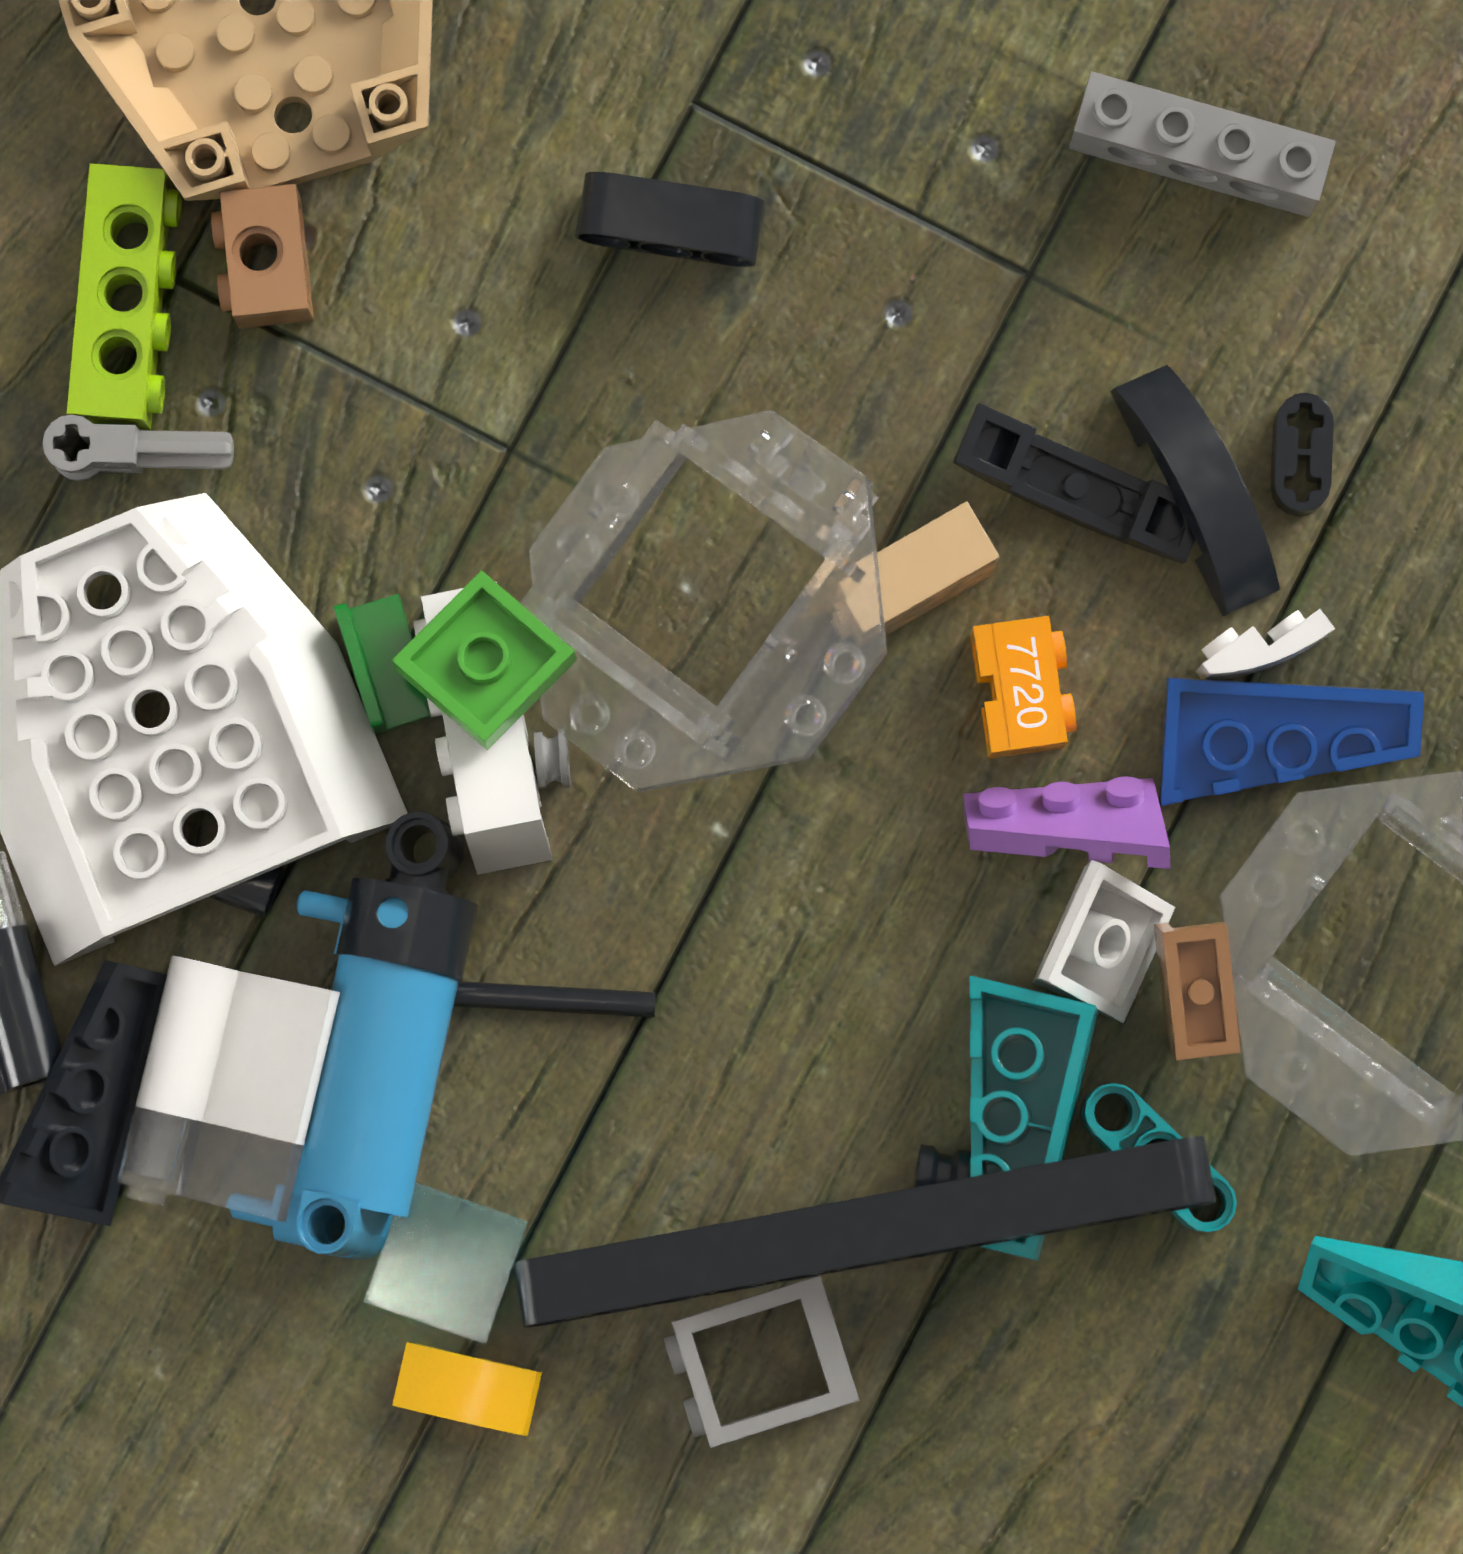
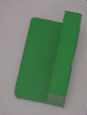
M399 594L350 609L346 603L333 606L366 714L374 733L380 735L435 718L431 717L427 697L394 669L392 659L413 639Z

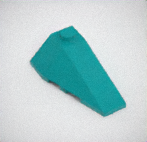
M1315 1236L1310 1245L1298 1290L1359 1334L1374 1333L1401 1352L1397 1359L1398 1362L1413 1373L1422 1367L1447 1385L1450 1389L1446 1396L1463 1408V1262Z

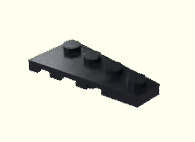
M104 961L1 1173L0 1204L111 1226L140 1108L135 1105L167 974L119 962Z

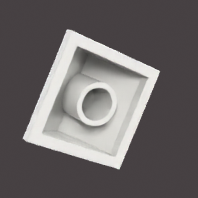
M1091 860L1084 867L1032 983L1067 999L1095 1005L1100 1014L1124 1023L1156 952L1154 924L1169 923L1175 907L1107 866Z

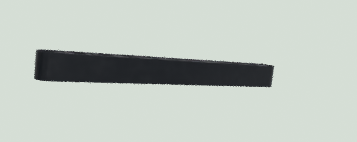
M1195 1136L536 1257L513 1264L523 1327L527 1328L1188 1209L1215 1203L1216 1196L1205 1137Z

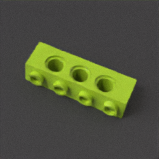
M92 163L89 165L67 415L82 416L92 424L136 425L139 430H151L152 413L162 414L165 377L156 375L158 351H168L171 334L170 314L162 313L164 289H173L176 278V252L167 251L169 227H179L182 212V195L178 189H173V182L163 169ZM130 223L146 225L148 227V235L139 247L124 249L117 245L118 234L124 226ZM128 284L137 285L142 288L141 301L134 309L121 312L111 307L112 296L118 288ZM121 346H128L136 350V362L129 371L123 374H112L106 371V359L111 351Z

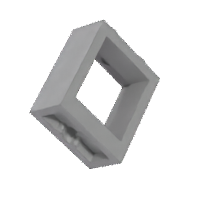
M821 1275L672 1321L675 1335L664 1338L674 1374L678 1375L687 1372L694 1393V1397L683 1400L693 1436L695 1438L706 1434L710 1448L860 1401ZM800 1299L829 1391L721 1425L693 1333Z

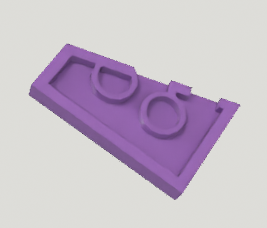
M1123 776L1114 778L1109 782L1085 784L1055 782L1045 787L1012 790L1004 787H992L982 792L963 794L964 819L970 850L1046 857L1053 854L1058 848L1080 849L1088 852L1089 861L1113 863L1115 853L1147 856V867L1170 869V845L1153 778L1137 779Z

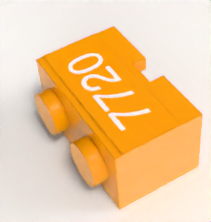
M1049 616L973 626L970 632L976 681L977 684L989 682L992 701L984 702V707L981 708L988 759L1063 749L1068 743L1067 732L1076 731L1077 724L1072 694H1061L1057 670L1067 668L1066 646L1062 630L1051 631Z

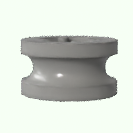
M558 730V734L553 738L545 737L543 732H534L538 789H546L551 781L560 782L562 787H570L567 731Z

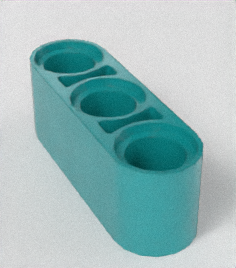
M1110 1083L1096 1087L1086 1095L1081 1104L1080 1117L1083 1127L1107 1152L1146 1145L1153 1139L1169 1141L1182 1138L1135 1091L1126 1085ZM1107 1094L1116 1095L1121 1098L1128 1109L1126 1123L1115 1132L1105 1130L1095 1119V1105L1101 1097ZM1211 1165L1213 1186L1219 1194L1221 1201L1220 1210L1216 1217L1210 1221L1202 1222L1193 1217L1189 1208L1169 1212L1190 1230L1199 1232L1217 1231L1229 1224L1235 1215L1237 1205L1235 1191L1228 1181Z

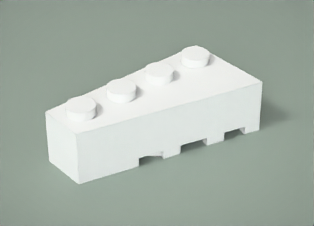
M463 588L421 596L425 619L413 621L415 635ZM427 698L431 717L443 715L446 736L435 738V745L442 776L453 774L457 796L446 798L453 836L465 835L477 875L552 860L549 840L539 808L542 805L532 758L528 750L529 738L524 714L487 751Z

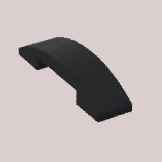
M1165 365L1113 388L1110 392L1138 448L1145 444L1149 445L1203 553L1195 562L1222 616L1224 617L1279 591L1280 586L1272 554L1248 490L1221 437L1203 408L1182 380L1168 365Z
M978 403L954 458V464L1017 498L1077 525L1146 552L1182 564L1186 563L1195 542V537L1169 486L1153 479L1147 482L1043 437L1036 433L1037 428L983 404Z

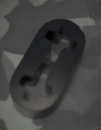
M1307 392L1295 394L1286 399L1275 414L1273 423L1270 486L1272 498L1281 510L1294 516L1309 515L1319 509L1329 496L1332 481L1334 430L1332 410L1325 400L1318 395ZM1299 408L1308 409L1309 419L1319 421L1320 428H1314L1309 433L1307 449L1298 448V429L1293 426H1287L1286 419L1294 418ZM1297 460L1306 461V479L1311 483H1317L1318 490L1310 491L1306 496L1305 502L1296 501L1295 491L1285 489L1284 481L1292 480L1297 472Z

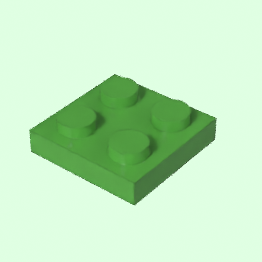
M481 570L392 659L394 669L488 751L572 666L577 658L575 651Z

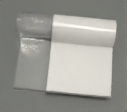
M171 956L117 1182L129 1185L127 1198L165 1206L167 1194L286 1222L340 992L241 972L188 958Z

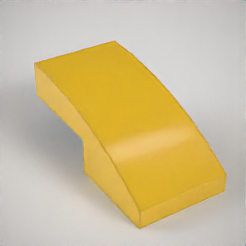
M406 1342L392 1406L528 1436L542 1372L485 1358L471 1357L418 1343Z

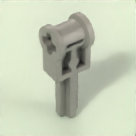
M72 414L61 416L51 422L44 433L42 442L44 454L49 462L56 467L60 474L67 479L75 481L90 480L100 474V472L143 473V468L228 469L231 467L234 457L232 435L228 432L139 430L136 425L92 424L84 417ZM80 435L89 446V449L80 450L77 454V461H71L62 448L72 446L74 436Z

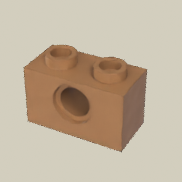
M296 184L220 192L222 211L211 212V227L215 250H226L228 273L217 274L221 311H232V317L239 329L314 321L302 198ZM267 244L277 249L276 260L269 268L255 271L245 266V257L254 246Z

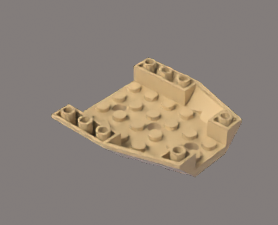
M58 0L71 41L186 201L220 199V192L304 183L371 163L428 129L433 0H276L274 7L263 15L247 13L242 8V0ZM298 102L309 107L312 111V119L308 127L303 131L288 133L278 127L277 116L285 105Z

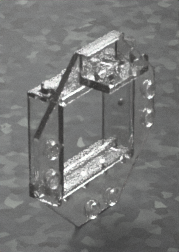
M773 410L692 428L682 424L680 429L674 432L655 419L641 439L604 447L529 549L532 587L520 604L575 651L577 658L572 666L541 696L543 720L637 792L809 759L887 655L872 507L879 496L871 490L874 483ZM686 459L825 559L717 706L580 604Z
M1463 771L1297 793L1219 895L1222 919L1228 928L1237 1021L1245 1077L1349 1156L1463 1141V1079L1453 1092L1274 958L1273 954L1375 819L1379 820L1463 884Z

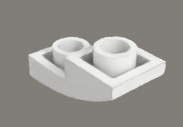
M1321 609L1306 619L1299 610L1292 613L1268 632L1274 641L1270 646L1267 645L1254 626L1240 636L1231 627L1202 649L1208 660L1202 663L1196 670V673L1201 679L1226 680L1263 671L1303 653L1326 638L1335 628Z

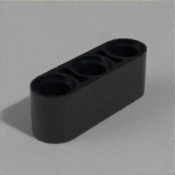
M588 172L584 177L575 237L583 242L603 247L726 266L751 267L756 264L765 201L756 196L734 191L609 172Z

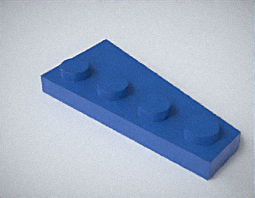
M1167 677L1159 804L1163 806L1198 797L1220 795L1266 784L1283 783L1304 779V777L1335 771L1341 772L1419 757L1421 751L1424 692Z

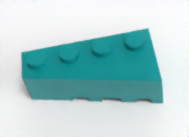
M969 975L971 1000L970 1177L1063 1160L1099 1014L1097 1007ZM1045 1235L979 1247L1039 1262Z

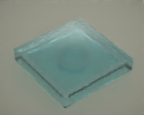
M416 1182L408 1218L394 1215L364 1302L487 1344L514 1266L513 1263H515L529 1221Z

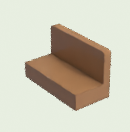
M1225 922L1175 928H1172L1168 923L1154 924L1168 1051L1176 1060L1241 1053L1227 924Z

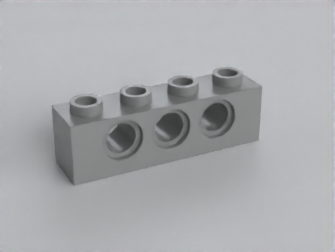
M1091 71L1068 149L1310 217L1320 200L1336 141Z

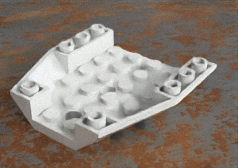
M206 493L136 507L25 553L0 570V833L54 966L61 965L114 943L113 936L345 839L353 843L391 827L399 817L408 814L377 737L370 726L366 710L338 643ZM112 575L118 578L121 584L120 599L111 608L104 610L93 608L87 598L90 583L99 576ZM148 693H161L165 695L170 706L167 719L158 727L146 728L141 726L135 716L137 702ZM196 811H209L218 822V832L215 839L203 847L191 846L185 840L183 834L185 820Z

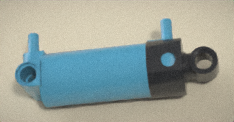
M410 812L399 817L391 825L386 836V852L392 866L389 878H386L385 881L353 878L348 898L304 890L297 899L296 909L299 915L341 923L334 954L338 955L339 958L332 990L340 992L305 1143L304 1145L298 1144L289 1187L280 1186L277 1201L238 1193L231 1201L230 1214L234 1219L272 1226L273 1236L276 1241L303 1246L318 1254L352 1260L372 1258L386 1244L393 1215L408 1218L458 982L463 979L478 909L477 903L448 895V891H445L448 879L459 870L463 861L464 844L460 835L453 836L450 824L425 812ZM434 833L437 839V848L434 855L423 863H417L414 858L416 841L424 834ZM345 1220V1230L341 1236V1226Z

